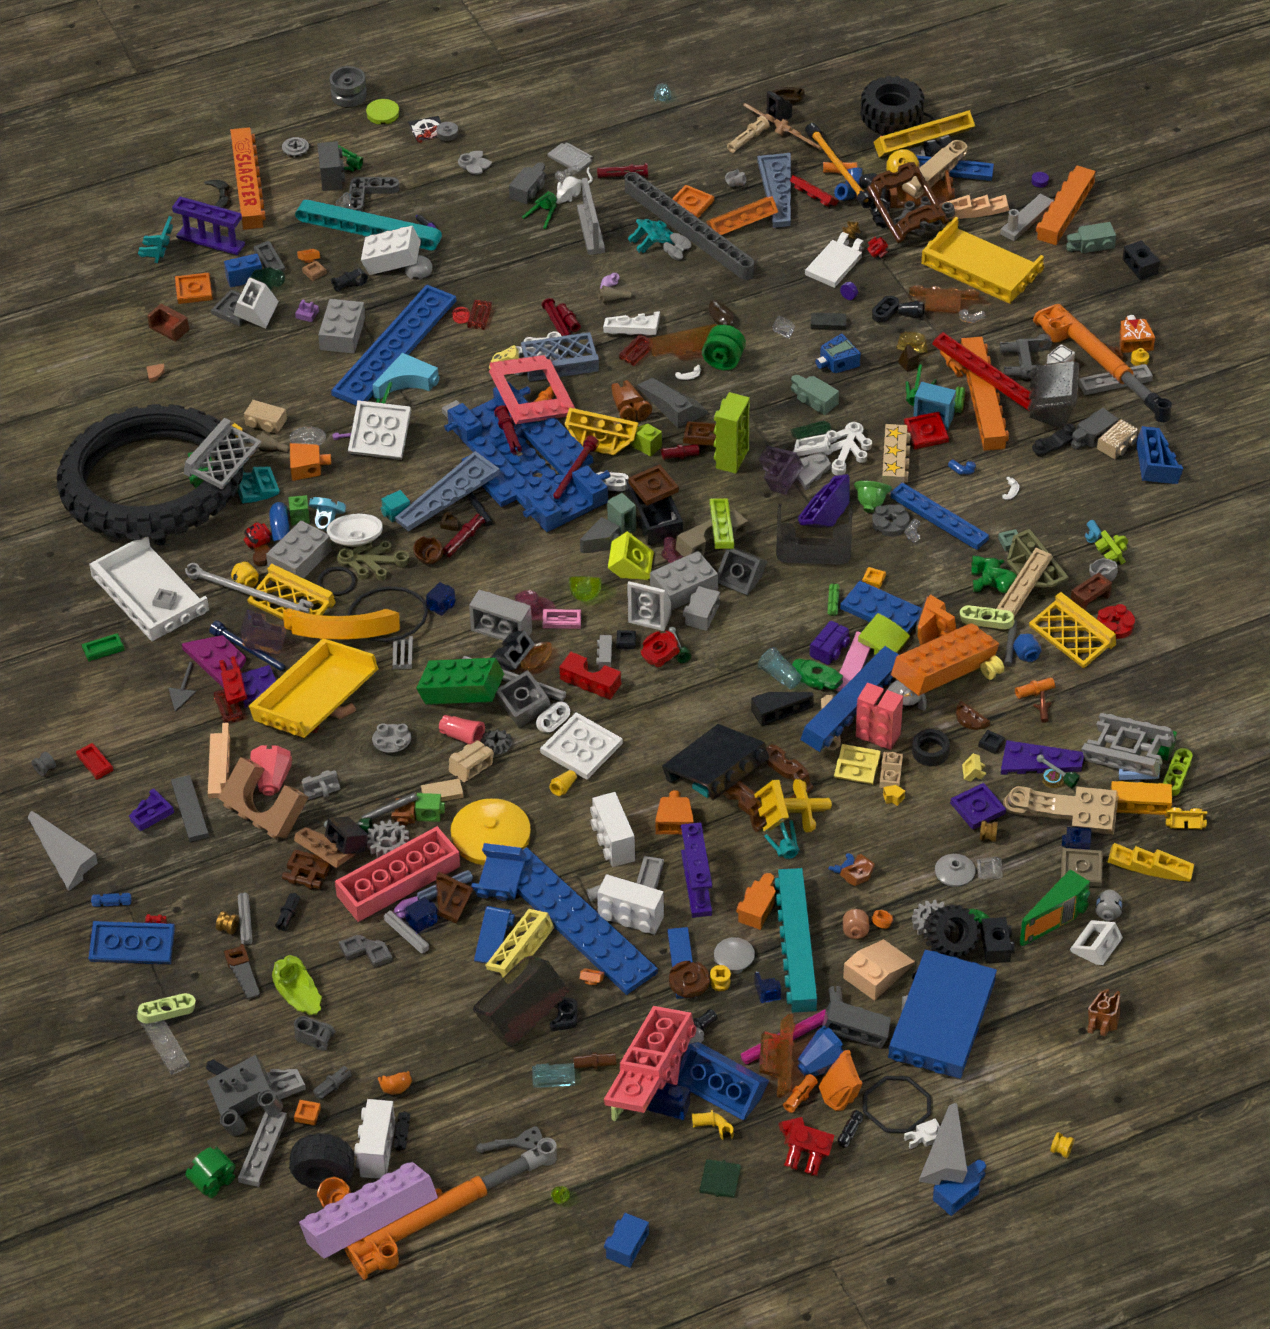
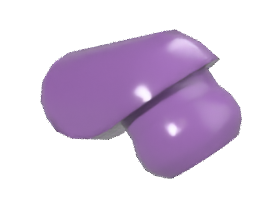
M417 896L402 900L394 908V913L401 919L407 917L406 910L420 906Z

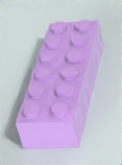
M411 1162L402 1165L400 1169L392 1173L383 1175L381 1179L373 1183L364 1185L362 1189L345 1195L343 1199L326 1205L324 1209L317 1213L307 1215L299 1223L307 1244L322 1258H326L438 1197L431 1177L415 1163Z

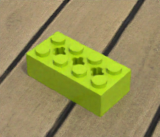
M729 392L726 399L723 398L720 410L716 411L714 415V421H716L714 434L716 435L714 447L716 448L714 460H716L717 469L736 474L749 451L750 397Z

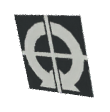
M439 116L408 122L416 142L437 137L436 128L441 124Z

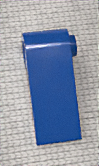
M491 906L486 907L474 962L487 964L504 942L506 930L514 925L515 914H512V910Z

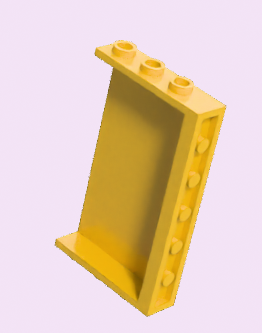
M955 217L923 249L921 264L1010 304L1020 293L1024 292L1029 283L1034 281L1038 273L1043 271L1044 256L1040 255L1035 262L1027 260L958 229V217Z
M327 639L320 640L249 705L253 720L305 738L378 670L374 654Z

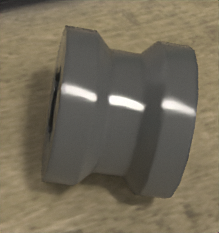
M46 751L41 753L39 758H34L31 761L33 768L41 776L46 775L49 769L53 770L56 768L53 757Z

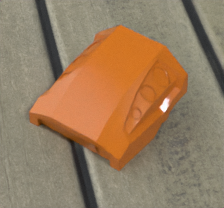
M845 1050L840 1054L818 1086L824 1103L835 1111H843L848 1104L853 1103L863 1084L851 1058L850 1050Z

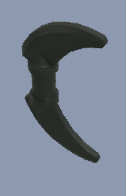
M222 180L205 181V185H212L219 189V200L214 206L225 207L230 201V198L227 196L229 185Z

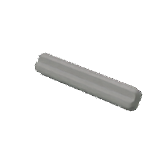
M240 893L238 895L241 943L246 945L252 943L249 895L247 893Z
M393 911L385 913L384 920L420 953L424 954L429 950V944Z

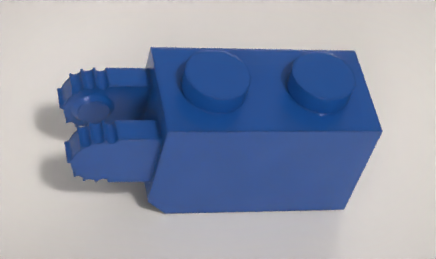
M977 1160L975 1163L973 1162L967 1166V1174L963 1183L941 1180L940 1184L935 1185L933 1188V1201L950 1216L955 1214L979 1194L980 1182L985 1178V1161Z

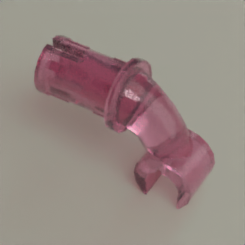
M667 537L664 539V550L661 552L664 559L672 563L684 557L682 555L676 556L674 538Z

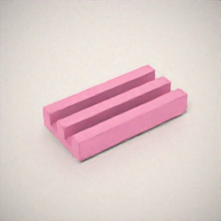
M543 609V628L581 629V610Z

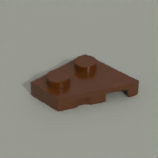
M438 871L436 876L438 915L457 923L473 888Z

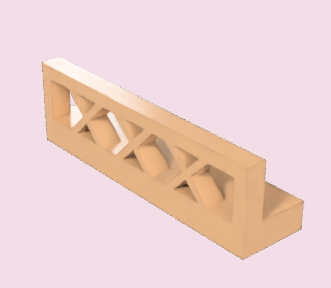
M222 723V733L210 734L209 799L219 798L229 779L231 737L228 723Z

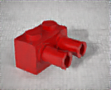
M795 1122L791 1123L784 1145L789 1147L784 1166L797 1170L801 1152L805 1151L810 1156L804 1172L818 1176L821 1160L829 1156L835 1135Z

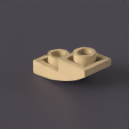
M883 752L879 788L891 785L900 786L903 754Z

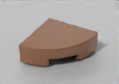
M164 364L147 366L150 383L157 381L165 372Z

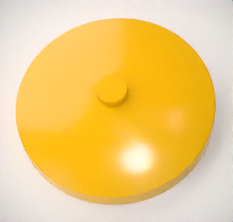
M482 799L468 804L456 814L451 825L452 844L459 851V855L479 865H484L486 861V855L482 851L484 843L520 847L523 850L528 846L531 835L530 822L525 812L517 805L502 799Z

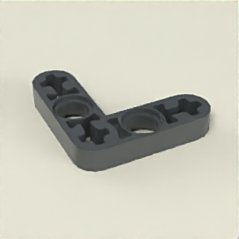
M393 177L353 178L350 182L348 209L363 212L365 194L397 193L400 189L399 180ZM360 195L361 197L354 198L353 196Z

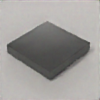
M230 290L211 309V314L241 326L246 320L233 315L241 293Z

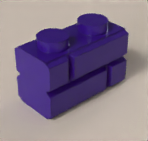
M829 621L810 644V657L820 660V662L827 665L833 659L837 660L843 647L846 648L850 643L849 629L842 625L839 626L836 622Z

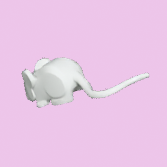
M588 167V168H587V174H588V176H589V178H590V180L588 181V183L590 184V183L593 181V177H592L591 174L589 173V167ZM569 176L565 178L563 184L558 182L556 203L571 202L572 196H578L581 191L582 180Z

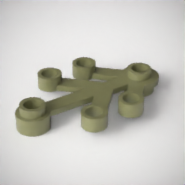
M383 541L373 549V543L370 542L353 550L349 548L341 549L337 555V561L341 565L352 567L361 580H365L369 576L368 569L357 563L364 562L376 573L378 580H385L387 578V570L381 568L377 563H395L398 567L403 568L409 563V554L401 550L396 552L394 556L379 555L380 553H389L391 551V543Z

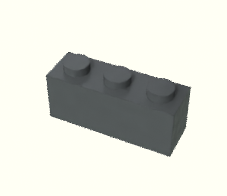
M831 999L825 1010L823 1026L830 1028L835 1035L881 1049L888 1038L891 1018Z

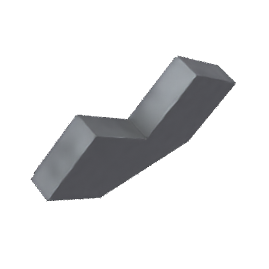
M355 935L339 941V947L347 961L364 954L369 958L373 968L393 961L385 942L365 939L361 935Z

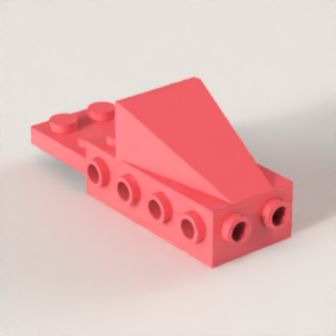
M657 1006L652 1007L620 1062V1072L604 1098L606 1106L644 1113L657 1089L676 1092L682 1054L686 1052L688 1043L696 1034L692 1013Z

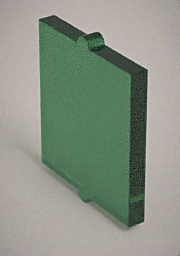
M706 1159L699 1193L715 1195V1197L735 1198L741 1164L728 1163L725 1160Z

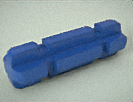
M119 893L103 894V896L94 894L91 897V903L94 907L101 906V904L103 906L120 905V903L130 905L132 900L130 893H122V895Z

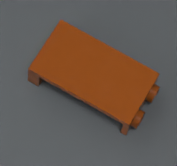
M945 170L944 181H938L931 187L939 204L950 201L955 197L954 188H951L953 187V179L949 177L948 170ZM902 185L887 189L890 208H905L907 201H913L915 207H919L921 205V198L927 196L924 193L916 199L902 189Z

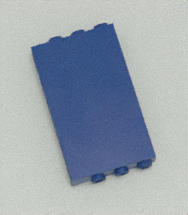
M925 949L889 1045L888 1058L897 1062L908 1063L918 1068L932 1070L938 1074H946L961 1079L995 984L997 970Z

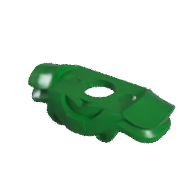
M799 658L792 664L793 674L799 676V680L809 687H817V689L821 690L825 686L835 690L843 683L842 674L833 668L810 659ZM816 668L823 670L820 674H814L812 671Z

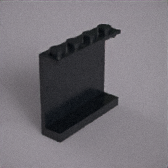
M717 724L663 764L662 767L668 782L673 783L682 776L706 786L711 800H715L769 759V754L765 742Z

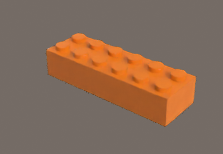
M970 623L896 656L891 675L920 696L980 668L982 662L989 661L992 656L996 655L999 643L979 629L978 626Z

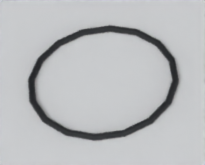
M381 587L360 595L351 604L347 616H351L354 606L362 598L374 592L399 590L415 595L422 602L425 612L422 621L413 630L397 637L366 638L370 641H395L414 634L425 623L428 614L426 601L417 592L404 587Z

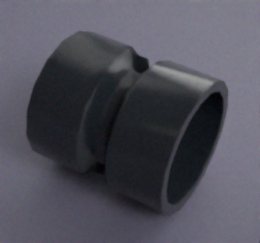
M943 135L937 137V139L933 138L924 141L925 155L933 157L941 149L945 148L952 142L950 136Z

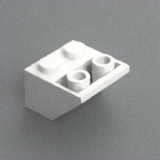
M249 277L237 301L233 315L266 328L279 301L266 284Z

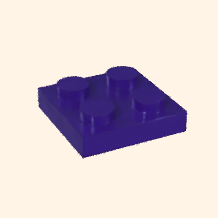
M270 665L242 673L247 699L243 700L245 708L249 707L254 700L276 681Z
M984 783L951 798L950 804L972 830L980 827L982 820L988 823L1006 814V808Z

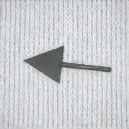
M192 662L188 664L181 688H168L175 712L196 693V691L184 690L193 665Z

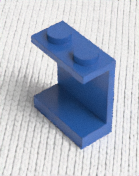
M484 843L482 851L486 855V861L479 884L472 883L471 887L477 896L481 898L496 897L501 901H506L507 899L515 900L527 855L520 847Z

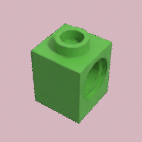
M307 495L289 497L291 525H297L300 521L310 524Z
M417 793L418 800H416L415 806L416 821L440 822L441 814L445 813V802L441 801V794Z

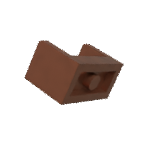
M160 304L147 316L150 329L175 342L189 331L188 317L163 304Z
M1098 572L1072 590L1071 600L1086 611L1087 604L1100 595L1106 599L1110 598L1112 582Z

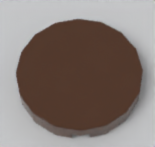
M679 962L672 967L669 974L670 988L674 993L685 998H694L702 995L710 984L709 972L699 962Z

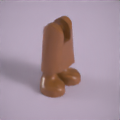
M628 380L623 381V387H620L618 383L612 384L613 399L621 419L635 422L637 416L638 420L642 421L652 413L651 404L648 401H644Z

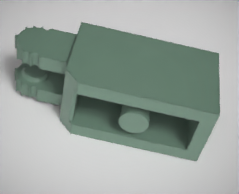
M1110 222L1080 226L1078 233L1067 235L1069 243H1067L1066 249L1070 252L1080 250L1081 253L1115 248L1116 234Z
M800 375L792 376L791 381L793 384L791 391L797 394V399L802 403L807 404L823 415H826L839 404V391L815 376H809L807 379Z

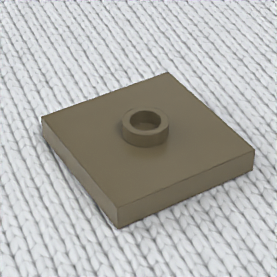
M1062 848L1061 878L1071 869L1089 880L1090 886L1101 887L1103 851Z

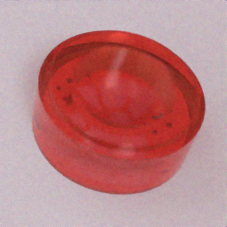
M465 307L454 309L452 312L453 320L456 323L468 322L470 311Z

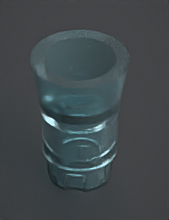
M776 647L768 649L758 662V668L767 672L782 685H786L790 689L794 688L801 680L802 676L796 671V668L782 656Z

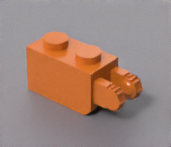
M766 873L759 882L755 880L752 886L747 888L744 901H740L737 906L738 922L759 930L762 929L775 905L774 875Z

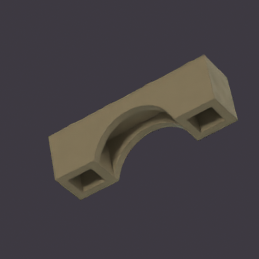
M735 509L730 510L733 538L736 540L746 535L748 520ZM711 519L678 535L675 550L684 557L696 551H699L703 556L706 541L714 539Z

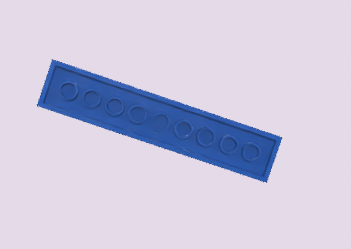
M426 285L331 390L332 396L356 406L357 401L367 402L373 396V384L402 353L409 355L453 306L456 302V296Z
M527 847L523 849L527 858L517 893L535 910L548 913L554 928L600 971L605 972L604 975L621 991L628 995L658 974V968Z

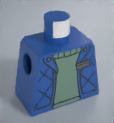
M840 334L821 346L820 358L816 359L815 362L819 369L827 366L833 373H838L859 367L861 353L843 334Z

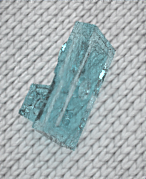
M547 1063L532 1066L533 1088L575 1085L574 1063L553 1065Z

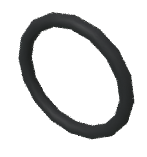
M344 567L327 568L318 577V586L324 588L321 584V579L328 572L341 570L351 576V585L343 591L333 592V596L348 593L356 583L354 573Z

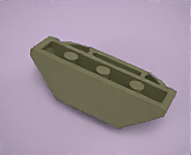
M1030 529L1013 536L1007 557V564L1017 576L1035 548L1049 553ZM1052 558L1034 587H1054L1069 580V577Z

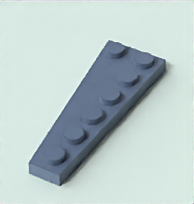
M791 154L757 156L766 197L773 196L778 209V213L771 215L773 227L790 226Z
M474 451L395 517L396 522L407 531H410L483 484L493 480V478L500 474V469Z

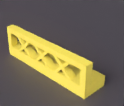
M528 909L485 965L487 970L500 972L504 982L512 984L554 929L549 914ZM531 917H536L534 921L527 923ZM526 931L524 935L517 937L519 933ZM516 944L513 949L506 951L508 947ZM505 959L501 965L496 964L497 961Z

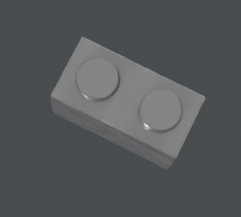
M698 586L696 592L691 595L689 606H686L684 609L685 625L707 631L720 605V592Z

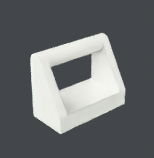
M1091 920L1070 950L1072 953L1096 965H1104L1123 937L1115 922ZM1094 930L1100 933L1091 947L1083 946Z

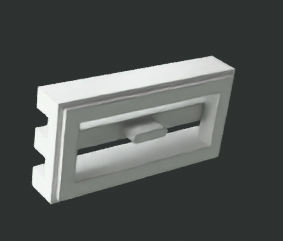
M830 434L797 439L793 453L797 457L829 451L828 446L831 444L832 437Z

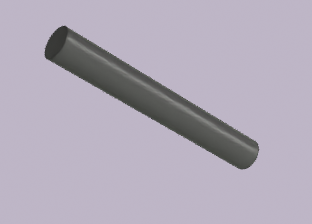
M1014 620V625L1008 632L1004 665L1007 667L1012 665L1017 620Z
M414 792L361 817L372 818L373 820L418 800V796Z

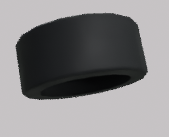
M922 730L914 736L912 743L913 757L922 765L938 766L948 758L949 739L939 730ZM932 742L940 745L942 750L929 753L921 750L919 746Z

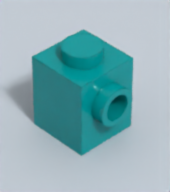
M399 490L381 499V512L384 517H388L391 522L396 521L395 517L410 505V500Z

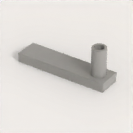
M1039 194L1020 212L1016 209H1011L1008 215V223L1001 228L1000 234L1015 241L1049 210L1050 203L1054 202V200Z

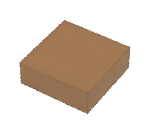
M317 261L302 268L303 273L312 281L327 274L326 269Z

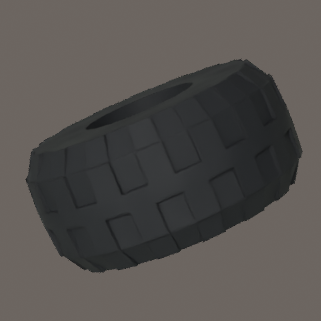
M321 1133L309 1134L300 1138L292 1146L289 1161L290 1173L300 1184L317 1190L320 1184L327 1178L337 1177L347 1182L353 1174L355 1154L350 1145L338 1136Z

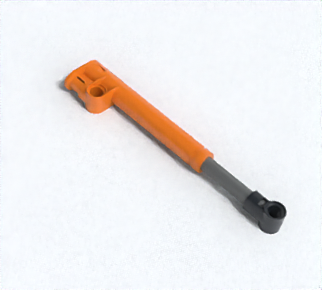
M1054 304L1044 308L1034 315L1033 322L1038 326H1042V329L1051 336L1052 342H1060L1071 337L1120 384H1126L1154 413L1156 421L1164 423L1170 420L1172 402L1166 398H1161L1155 392L1152 393L1133 375V370L1061 304Z

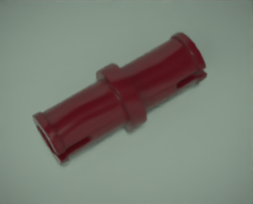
M559 304L556 308L564 323L569 326L572 332L579 331L581 325L576 320L575 314L567 308L566 304Z
M695 444L662 448V459H683L686 456L699 455V446Z

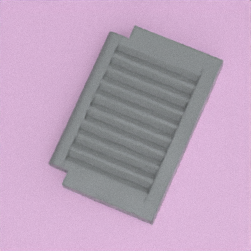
M561 143L547 154L551 159L577 173L592 163L593 156L569 143Z

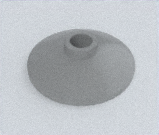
M948 854L937 861L935 874L943 884L960 887L973 880L975 866L964 855Z

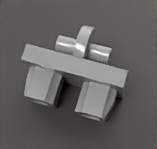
M327 770L319 776L303 778L302 781L304 794L309 797L308 800L322 795L326 798L329 796L328 793L340 790L335 770L331 772Z

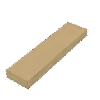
M1035 548L996 609L1011 611L1015 617L1053 556L1050 553Z

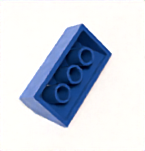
M696 1042L688 1045L682 1058L677 1084L741 1120H745L761 1100L769 1080L702 1043Z

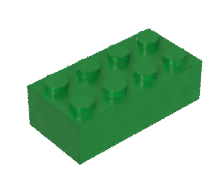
M496 657L428 661L416 689L425 704L492 702L504 672Z

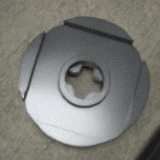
M903 505L877 506L872 517V525L876 531L878 529L884 536H899L903 534V530L909 527V515Z

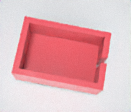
M867 683L857 698L856 737L891 750L901 735L903 696L887 690L879 704L875 705L883 693V688Z

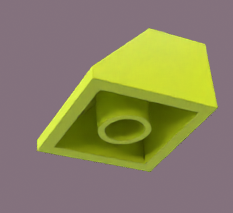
M627 531L612 541L608 569L620 578L648 580L650 579L654 551Z

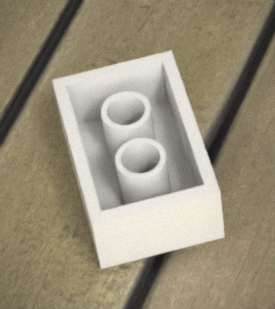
M413 226L365 237L361 262L369 275L416 264L421 240Z
M613 792L592 798L593 806L590 807L593 819L590 820L593 831L598 833L597 840L599 845L604 847L603 853L606 861L609 860L612 867L634 862V834L616 793Z
M606 874L597 892L598 914L606 921H612L625 927L635 928L655 935L664 917L663 891Z
M367 1099L366 1107L362 1108L361 1113L363 1125H359L358 1128L360 1142L355 1144L356 1168L360 1169V1177L381 1179L388 1171L395 1132L393 1101Z

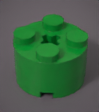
M215 1146V1149L211 1147L206 1148L192 1161L194 1164L192 1169L188 1168L186 1171V1178L203 1195L209 1198L215 1197L221 1186L224 1184L229 1185L235 1179L233 1174L235 1164L217 1146Z

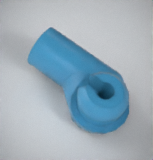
M1090 520L1087 523L1090 531L1089 534H1085V538L1088 542L1094 543L1100 537L1101 530L1095 520Z

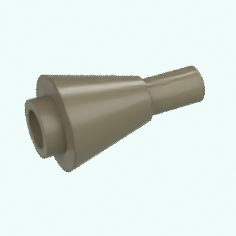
M603 285L602 289H599L598 298L601 299L602 303L620 298H631V292L620 291Z
M264 432L261 435H257L256 439L261 441L258 449H277L288 452V445L278 443L277 440Z

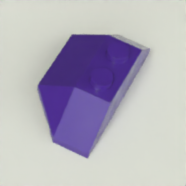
M848 474L834 476L830 483L823 486L815 494L798 517L800 525L816 528H829L835 525L836 520L844 513L845 508L849 504L850 477Z

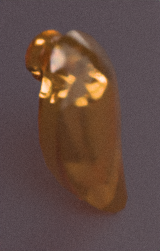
M541 642L534 645L521 661L522 668L530 671L542 667L552 654V644L550 642Z

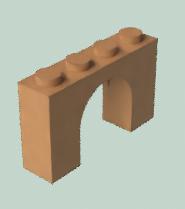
M240 757L218 799L224 802V807L232 811L234 809L239 812L238 816L254 821L252 824L262 830L263 828L266 829L269 836L278 839V837L287 838L309 797L294 787L284 785L274 805L269 810L260 813L253 802V791L264 768L250 759Z

